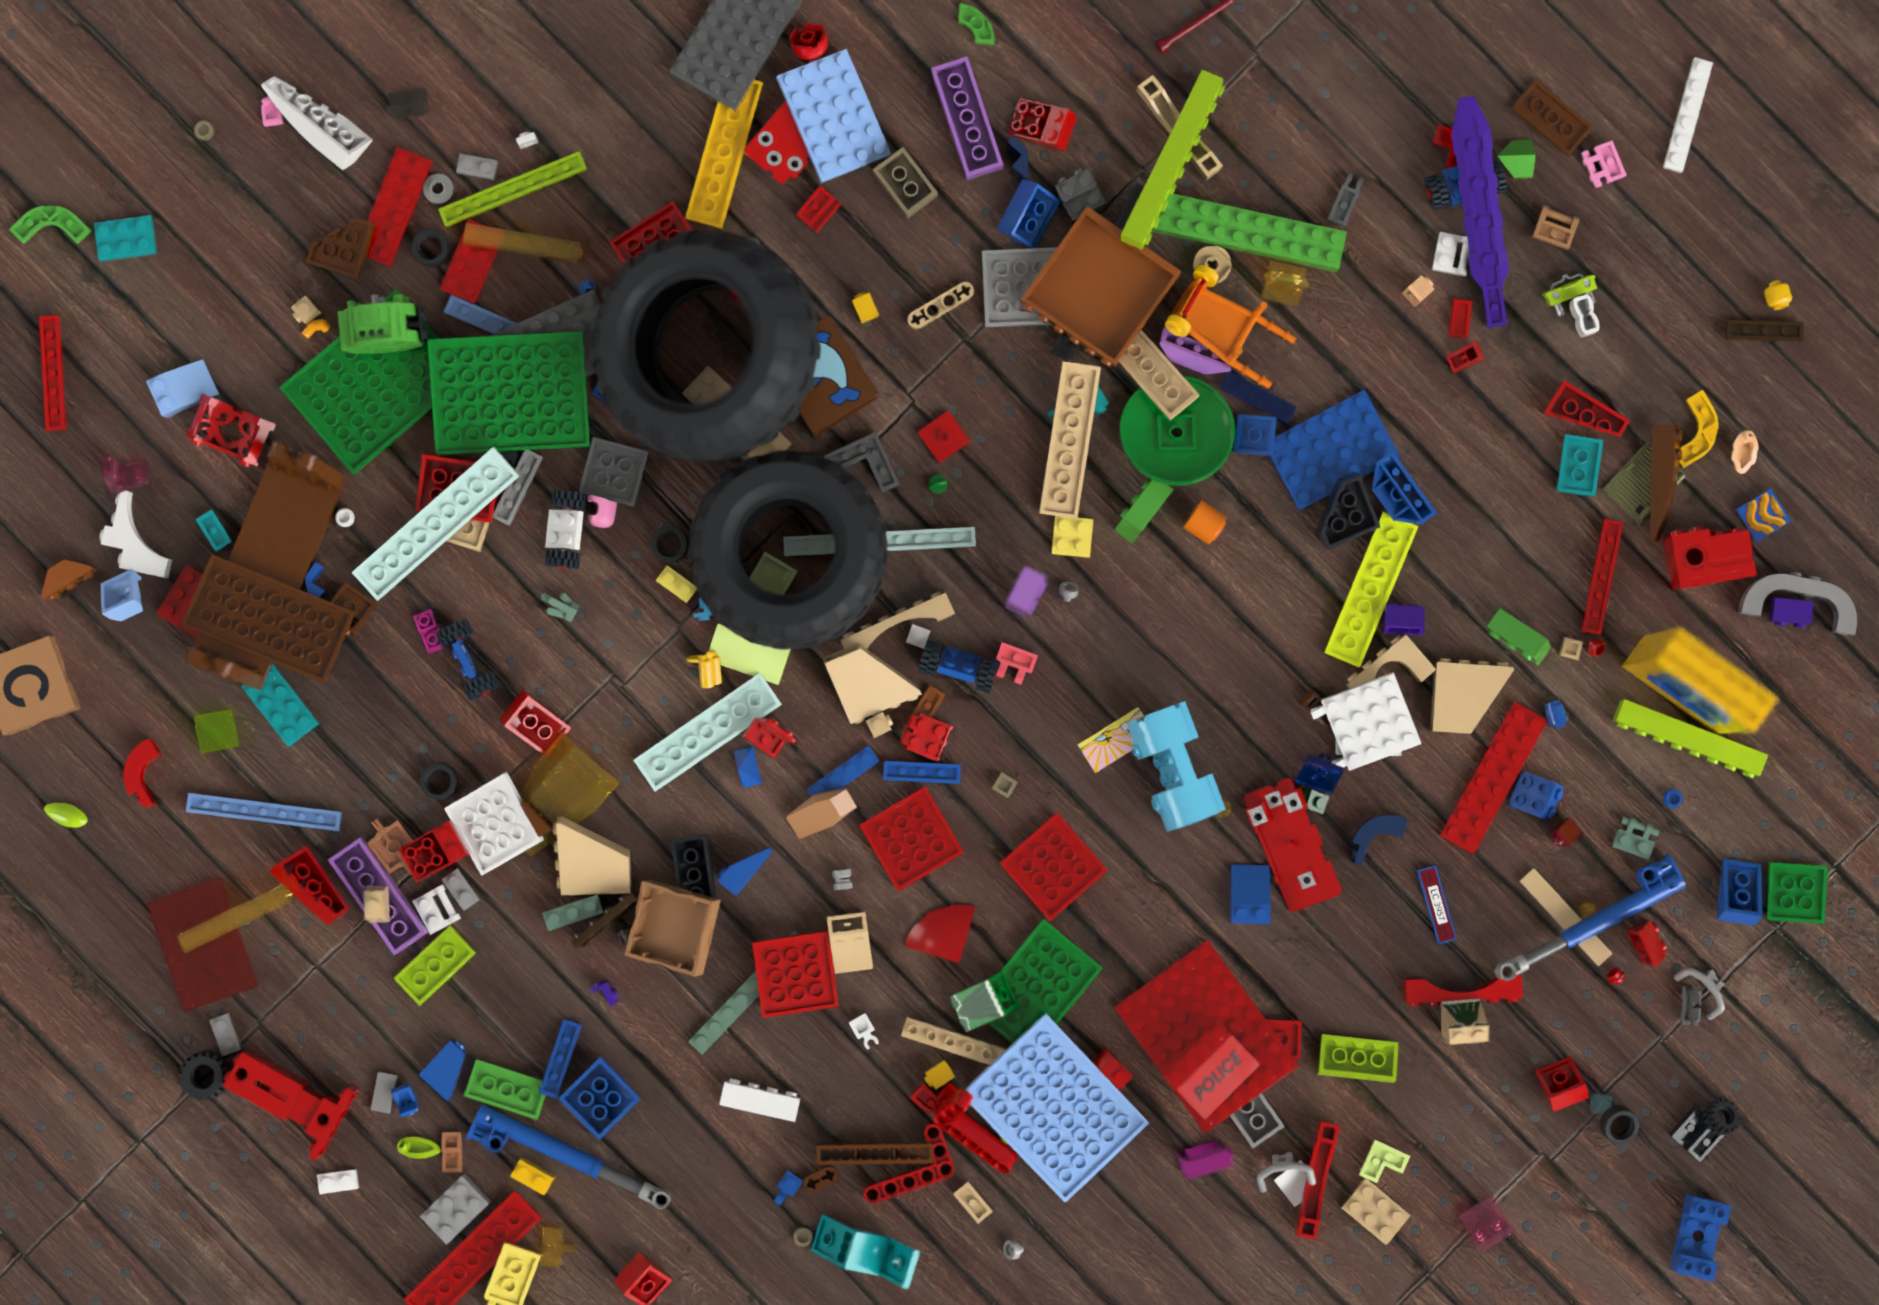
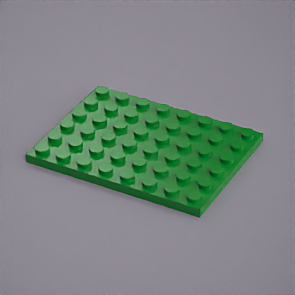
M395 289L385 298V303L393 302V295L401 293ZM422 323V327H426L427 340L439 339L426 323ZM339 336L279 388L349 471L355 475L432 410L428 341L424 342V347L421 346L411 350L353 354L341 350Z
M583 331L428 339L436 455L488 452L493 447L498 451L590 446Z

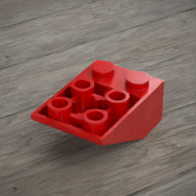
M1019 98L1007 134L1049 149L1065 152L1078 116L1067 108Z
M451 821L445 822L398 849L416 883L470 855Z

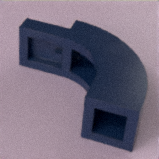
M1380 815L1365 821L1355 831L1351 839L1352 843L1358 844L1357 848L1354 847L1351 853L1352 863L1363 864L1368 844L1375 836L1388 833L1403 837L1408 819L1396 815Z

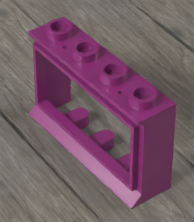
M1218 1139V1143L1217 1141H1212L1185 1149L1183 1153L1175 1150L1181 1171L1186 1175V1178L1190 1179L1231 1167V1161L1234 1160L1232 1150L1226 1142L1223 1143L1221 1139Z

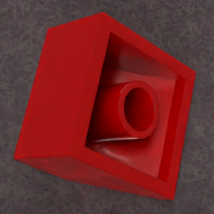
M1571 1056L1535 1070L1545 1098L1553 1112L1589 1098L1586 1083Z
M639 1252L613 1281L625 1296L640 1305H650L669 1285L672 1279L651 1259Z

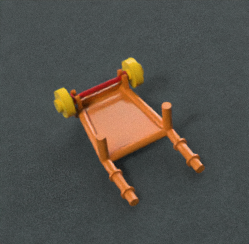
M1198 265L1193 272L1195 280L1189 284L1182 294L1173 312L1165 322V327L1176 336L1185 337L1187 334H1190L1227 364L1242 372L1241 375L1245 374L1258 382V385L1261 384L1269 389L1272 382L1266 379L1265 375L1261 376L1248 368L1249 365L1245 366L1236 360L1243 352L1241 348L1255 321L1266 327L1267 331L1270 330L1282 337L1283 341L1287 340L1293 344L1296 337L1290 334L1289 330L1285 331L1275 325L1273 320L1269 321L1261 316L1262 312L1267 308L1266 302H1261L1252 311L1208 290L1207 287L1215 286L1219 276L1212 268Z

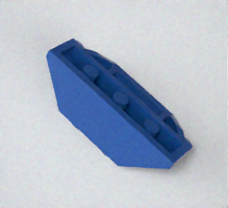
M1393 451L1376 462L1371 490L1393 521L1422 525L1437 514Z

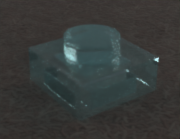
M1591 1094L1590 1113L1603 1115L1611 1107L1612 1096Z

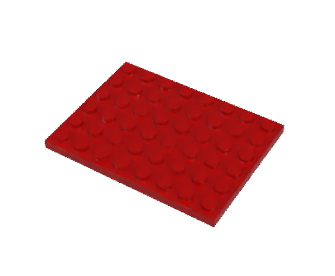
M1208 940L1114 1007L1162 1075L1185 1055L1217 1022L1260 1064L1206 1119L1171 1086L1204 1134L1299 1067L1296 1060Z

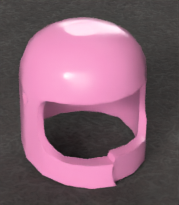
M588 495V502H593L597 506L595 515L587 514L588 522L599 528H608L613 525L617 502Z

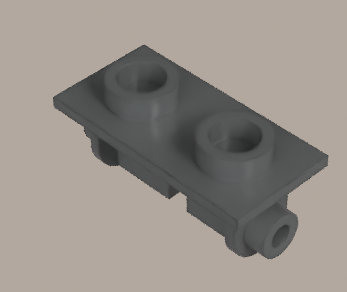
M1682 986L1681 1025L1699 1026V1022H1701V1008H1695V1004H1701L1702 991H1700V987Z

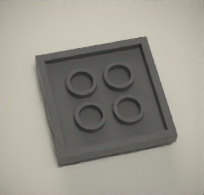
M593 437L578 492L635 507L649 451Z

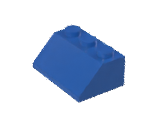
M1022 179L997 230L1029 249L1036 248L1061 200L1038 183Z

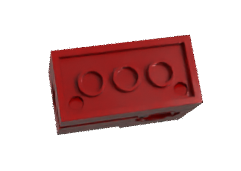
M1703 526L1688 529L1687 533H1684V529L1668 533L1667 537L1663 538L1672 591L1757 576L1755 562L1752 558L1753 551L1749 530L1743 531L1742 527L1727 530L1726 534H1724L1723 531L1710 533L1709 529L1703 530Z

